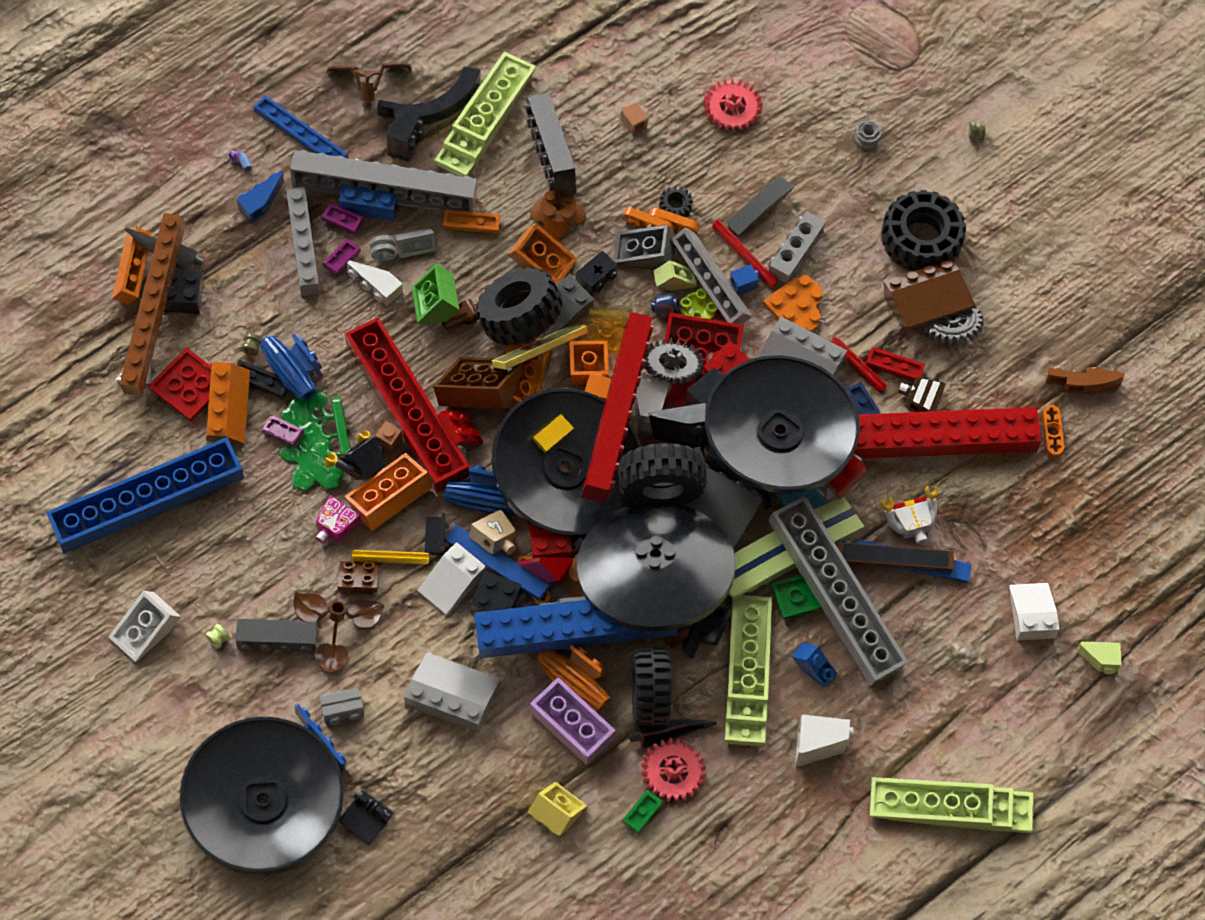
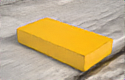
M560 414L535 435L532 440L546 453L574 428Z

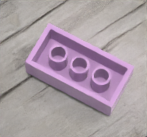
M559 677L530 703V713L586 765L615 739L616 730Z

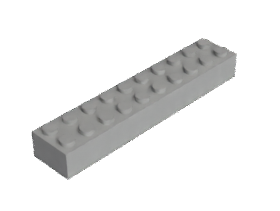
M305 150L294 151L290 167L292 188L305 187V190L340 195L342 186L346 185L397 194L398 205L445 212V210L474 212L477 200V179L470 176H455L451 173L443 174L432 170H418L413 167L405 168L398 165H386L380 162H367L361 159L354 160L343 156L335 157L324 153H310Z
M803 496L773 512L768 521L868 684L872 686L902 669L908 663L907 659L807 497Z

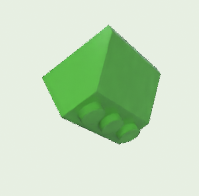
M437 263L412 286L417 323L426 324L448 321L458 312L459 305L454 276Z

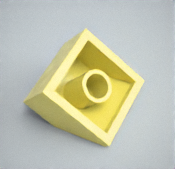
M555 782L537 795L528 813L536 821L547 826L552 833L561 836L573 825L587 805Z

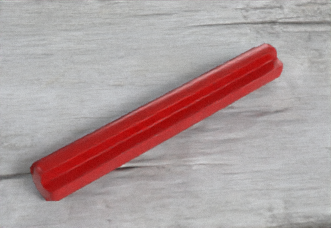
M834 337L830 341L847 350L845 360L879 393H882L887 388V384L838 337Z

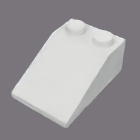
M456 542L443 555L417 592L447 616L481 581L486 571V566Z
M1048 583L1009 585L1017 641L1056 638L1059 632L1058 616Z
M143 590L109 635V638L135 662H138L172 630L181 616L156 593Z

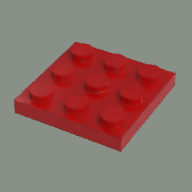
M186 347L148 385V389L191 422L209 404L212 366Z

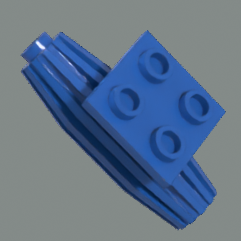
M295 333L291 336L295 344L290 350L277 337H264L260 348L269 366L285 387L302 402H308L315 397L317 389L308 373L315 371L318 377L321 378L323 377L320 371L322 366L318 362L315 353L307 348L308 345L302 337L298 338Z
M477 465L474 468L469 467L471 482L447 483L444 498L446 502L470 510L494 513L501 509L505 515H517L508 506L499 492L493 472L486 471L485 467Z

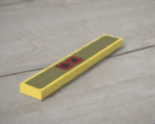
M572 324L492 360V365L494 368L509 369L588 332L587 326Z

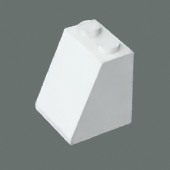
M641 373L640 384L636 391V400L633 404L638 432L645 436H653L648 412L664 410L669 395L670 383H665V380L659 381V378H653L651 375Z
M802 715L798 728L795 766H803L844 753L846 746H850L853 736V727H850V720Z

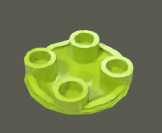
M703 289L687 294L680 303L683 315L713 319L718 308L710 295Z

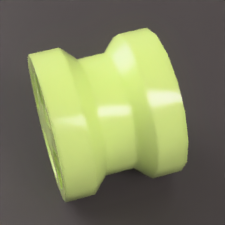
M219 624L214 626V630L205 634L208 641L217 649L221 647L224 641L230 639L229 634Z

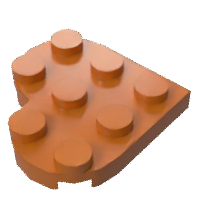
M802 275L789 281L764 299L763 305L777 320L783 317L813 333L818 328L821 317L817 307L820 304L823 292L816 281L807 275Z

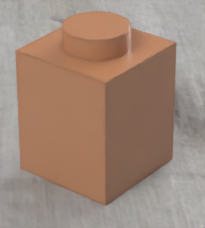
M637 102L631 105L628 104L621 110L620 120L632 135L647 128L648 117Z
M385 421L375 435V438L385 451L393 454L403 440L402 430Z

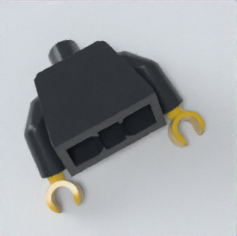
M364 431L363 434L359 433L356 438L358 444L339 456V460H337V455L333 452L329 453L328 458L324 460V464L327 467L335 465L336 468L357 481L370 479L385 466L384 448L377 442L375 436L370 437L369 431Z

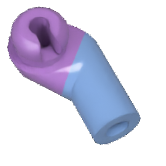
M231 150L227 153V158L233 163L241 164L244 171L252 169V165L244 152Z

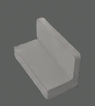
M431 228L395 235L401 258L437 251L434 232Z

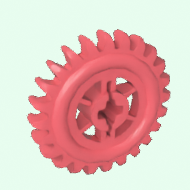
M731 78L730 84L727 83L726 79H724L723 85L717 81V88L712 85L711 91L707 90V95L704 97V112L708 114L709 120L713 119L712 124H719V128L725 126V130L731 128L732 131H735L736 128L742 130L743 126L749 128V124H755V120H758L759 114L762 113L761 107L763 103L760 102L761 96L757 97L758 90L752 92L754 86L751 85L750 88H747V81L741 85L740 79L736 84H734L733 78ZM720 105L725 106V107H724V108H725L724 111H722V109L720 108Z
M669 738L668 745H666L661 740V747L654 743V751L648 749L649 756H643L644 761L647 762L641 763V767L646 770H642L640 774L647 776L643 778V783H649L647 789H654L652 792L654 795L659 793V799H663L666 796L668 802H670L672 797H674L675 802H678L679 797L686 800V794L693 797L694 793L692 790L698 792L700 788L697 785L704 784V781L701 780V778L706 777V773L702 772L706 769V765H701L704 762V757L698 758L700 751L693 753L694 745L687 748V741L680 745V739L678 738L676 743L673 744L672 739ZM664 761L666 763L665 767L659 768L660 764ZM682 774H688L685 780L682 779ZM661 776H665L668 779L667 782ZM676 780H679V782H680V783H677V784H671V783H669L670 781H676Z

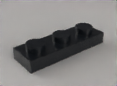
M242 360L238 361V366L250 370L249 386L281 399L284 398L288 389L276 374Z

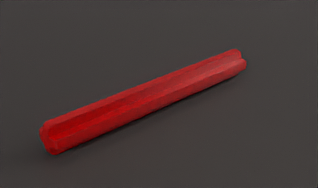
M716 220L712 224V228L747 265L751 264L753 269L757 270L759 277L769 288L776 286L778 280L720 220Z

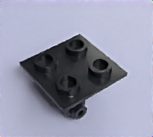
M362 790L355 793L354 801L342 814L338 822L370 844L393 816L394 812Z

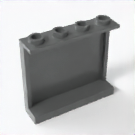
M706 463L707 485L705 491L699 498H695L689 503H683V506L693 508L715 521L726 533L734 550L759 507L763 506L764 500L761 498L762 495L754 490L748 491L745 489L746 486L739 481L734 483L728 479L729 476L721 471L717 473L711 470L712 467Z

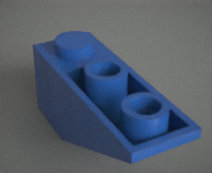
M283 171L273 173L267 180L256 184L253 189L247 193H242L237 198L238 209L250 223H253L267 213L284 183Z

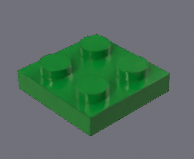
M802 575L771 583V588L783 621L821 609L819 602Z

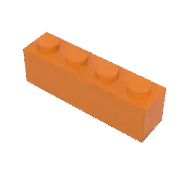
M139 227L132 229L151 237L153 234ZM126 234L112 299L128 306L139 296L149 252L129 234Z

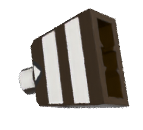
M916 377L912 386L901 383L898 393L908 397L905 407L913 412L936 411L946 383Z

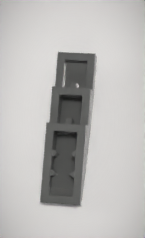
M779 176L745 204L726 224L741 237L752 224L755 226L766 213L770 214L794 187L782 176Z

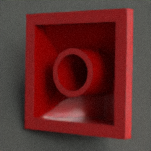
M539 557L520 561L519 566L546 583H564L573 564V558Z

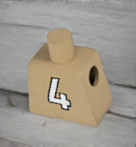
M501 509L471 524L469 537L489 553L495 554L503 550L507 555H510L516 549V546L513 544L516 531Z

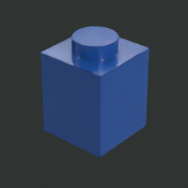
M750 264L731 271L729 281L737 295L757 289L760 277L757 270H754Z

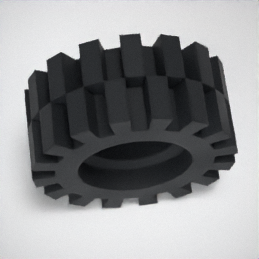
M673 186V189L668 187L667 191L664 190L660 196L659 209L687 218V215L689 216L692 211L691 193L688 194L687 189L683 191L681 186L679 189H677V186ZM671 200H679L683 203V206L673 208L669 205V202Z

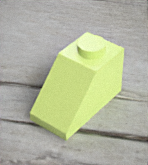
M668 261L654 270L655 283L657 287L673 291L698 286L692 269L673 261Z
M1080 643L1078 653L1098 672L1114 674L1119 671L1121 667L1120 643Z

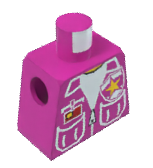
M330 495L316 519V528L320 531L315 537L316 540L321 544H325L329 538L340 542L361 523L360 514Z

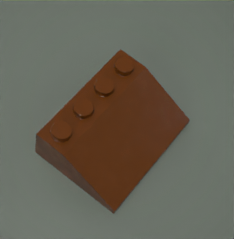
M952 259L883 281L884 298L907 330L976 308L962 274Z
M459 357L433 386L438 405L449 408L504 409L514 397L525 361L504 370L493 367L492 360L496 358Z

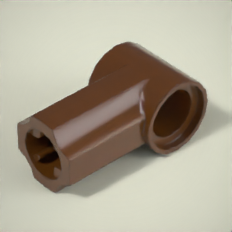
M467 299L459 304V310L456 315L452 316L448 321L442 322L444 329L449 330L463 323L472 324L478 320L476 307L472 300Z

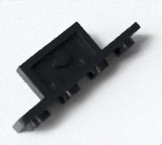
M717 607L708 616L691 625L689 635L683 643V651L688 658H694L700 643L718 645L732 614L730 609Z

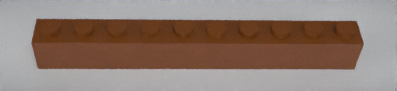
M163 213L119 384L125 394L143 396L186 227L182 215Z

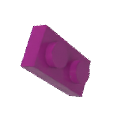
M330 202L322 215V221L355 235L363 222V217Z

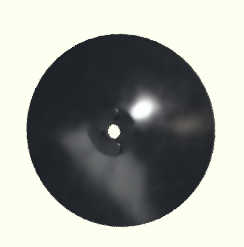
M762 356L735 366L715 384L705 409L704 427L706 438L720 464L742 482L769 492L798 493L818 488L830 482L849 464L859 439L860 422L858 411L853 398L845 386L821 366L792 356ZM781 428L785 433L778 434L775 430Z
M556 388L544 390L520 401L501 422L492 447L491 462L494 479L499 492L508 506L531 526L558 536H586L606 516L633 505L619 491L618 471L614 478L615 484L610 498H606L603 504L581 498L606 400L577 389ZM561 414L574 429L548 452L544 453L532 439ZM630 422L628 423V432L626 439H624V448L619 462L629 451L642 447L638 435ZM560 464H568L570 470L563 471L560 467Z
M675 503L635 504L611 513L589 531L578 552L577 576L583 595L589 604L605 618L631 629L667 631L691 625L717 609L732 587L735 576V555L726 533L715 521L693 508ZM652 554H659V555H661V556L658 557V558H657V557H651Z
M252 717L220 728L200 744L189 759L184 770L180 785L179 801L187 832L193 842L206 856L223 867L248 874H270L288 870L303 863L324 846L340 819L344 801V788L340 767L335 756L325 742L314 732L296 722L283 718ZM260 796H267L269 798L266 804H259L257 800Z

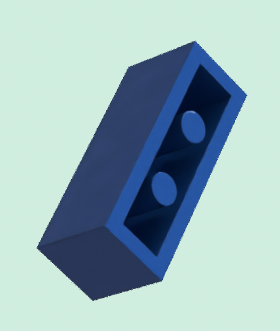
M343 185L339 206L358 215L394 221L398 200L397 194Z

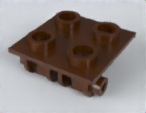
M340 561L338 592H342V594L352 593L353 589L354 594H356V589H359V594H362V589H364V594L377 593L379 562Z

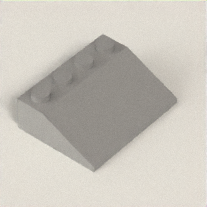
M780 317L758 357L771 355L797 357L820 365L836 376L845 361L847 350Z
M427 652L410 681L404 695V705L479 733L501 679Z

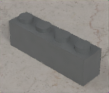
M237 619L235 641L237 648L245 651L251 649L271 651L274 649L282 652L299 650L303 653H310L315 651L317 647L318 627L315 621Z

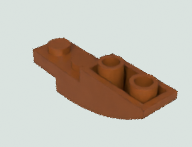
M1087 367L1085 373L1066 371L1061 368H1049L1045 383L1064 386L1063 393H1097L1121 385L1125 373L1117 370H1103L1098 367Z

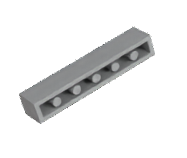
M305 187L287 189L301 297L320 294Z
M684 228L671 239L727 322L743 325L753 317L694 231Z

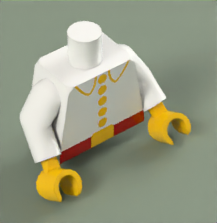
M935 485L934 492L931 494L929 493V486L925 488V493L929 495V498L923 496L894 505L893 499L887 497V506L884 500H881L880 506L886 510L884 513L888 526L898 534H902L903 538L914 536L917 544L925 543L928 540L925 533L930 531L937 515V498L935 496L938 494V488Z

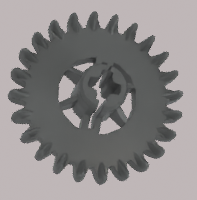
M974 308L922 325V328L925 329V334L929 332L930 339L935 335V342L941 338L942 345L948 340L951 346L953 340H955L957 346H959L960 339L966 344L967 337L971 341H973V334L975 337H978L979 332H982L984 321L981 311Z
M663 338L662 345L659 344L658 340L655 341V347L650 343L645 356L644 369L647 370L648 374H652L653 378H659V381L665 380V383L672 382L676 384L679 382L684 384V381L691 382V379L695 380L697 376L701 375V371L704 369V359L702 358V353L699 354V349L693 352V344L690 348H687V341H685L684 345L680 346V339H678L676 344H673L672 338H670L669 344H666Z

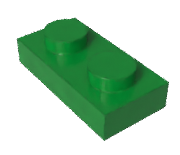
M646 790L622 819V823L639 834L661 807L663 801Z

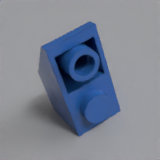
M803 642L791 656L804 673L823 687H826L838 674L819 646Z

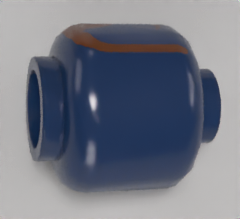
M672 293L656 295L654 301L651 302L652 312H655L658 318H669V312H679L678 297H675Z

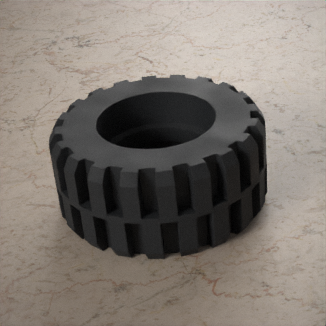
M637 649L633 652L632 711L634 723L637 725H666L670 721L671 711L669 652L665 649Z

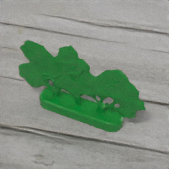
M319 392L308 402H302L297 397H294L280 415L284 421L304 430L303 436L295 447L287 444L278 453L287 462L296 461L298 463L292 472V484L295 488L306 491L313 486L315 481H318L325 489L338 487L339 481L345 475L335 465L327 467L324 464V460L328 458L329 453L333 452L339 457L351 449L340 396L331 399L333 410L331 414L323 409L328 399L327 395ZM313 412H320L324 418L315 417ZM327 420H334L337 433L324 434V423ZM338 438L339 452L329 450L331 439Z

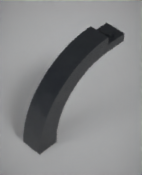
M463 66L456 83L446 93L431 101L419 104H401L379 99L377 104L378 115L384 118H393L394 121L400 107H404L421 113L423 125L444 120L462 109L473 97L481 81V69Z

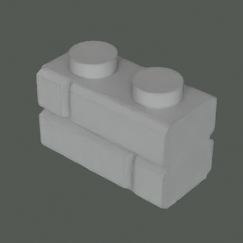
M359 688L319 696L325 723L335 725L340 723L341 720H358L364 715Z

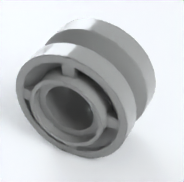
M871 120L859 123L855 133L856 144L867 150L877 147L882 133L881 127Z
M381 235L371 239V257L374 260L388 261L397 256L396 240L394 237Z

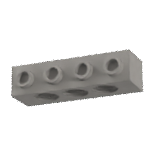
M808 211L803 217H799L796 222V228L794 230L791 229L788 233L786 243H782L779 246L777 256L772 257L768 263V267H770L769 272L776 279L785 284L791 281L824 232L826 221Z

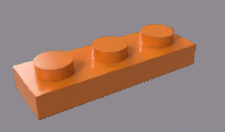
M445 210L443 229L498 234L500 214Z

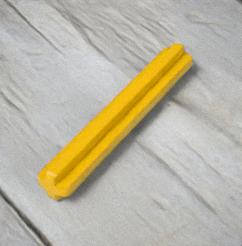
M353 550L352 561L428 564L429 553Z

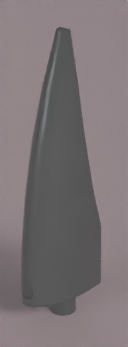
M125 227L124 230L150 252H154L157 238ZM181 244L175 267L177 269L190 270L193 263L201 266L204 259L196 256L198 251Z

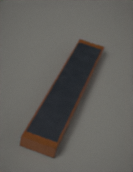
M837 543V548L847 564L953 571L954 551Z

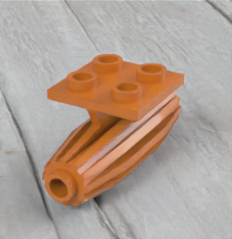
M571 645L572 654L570 659L553 650L541 651L537 656L539 660L537 664L553 682L559 677L597 713L606 707L611 697L596 682V679L602 676L606 679L608 675L604 672L606 668L595 658L591 661V656L580 646L576 649Z

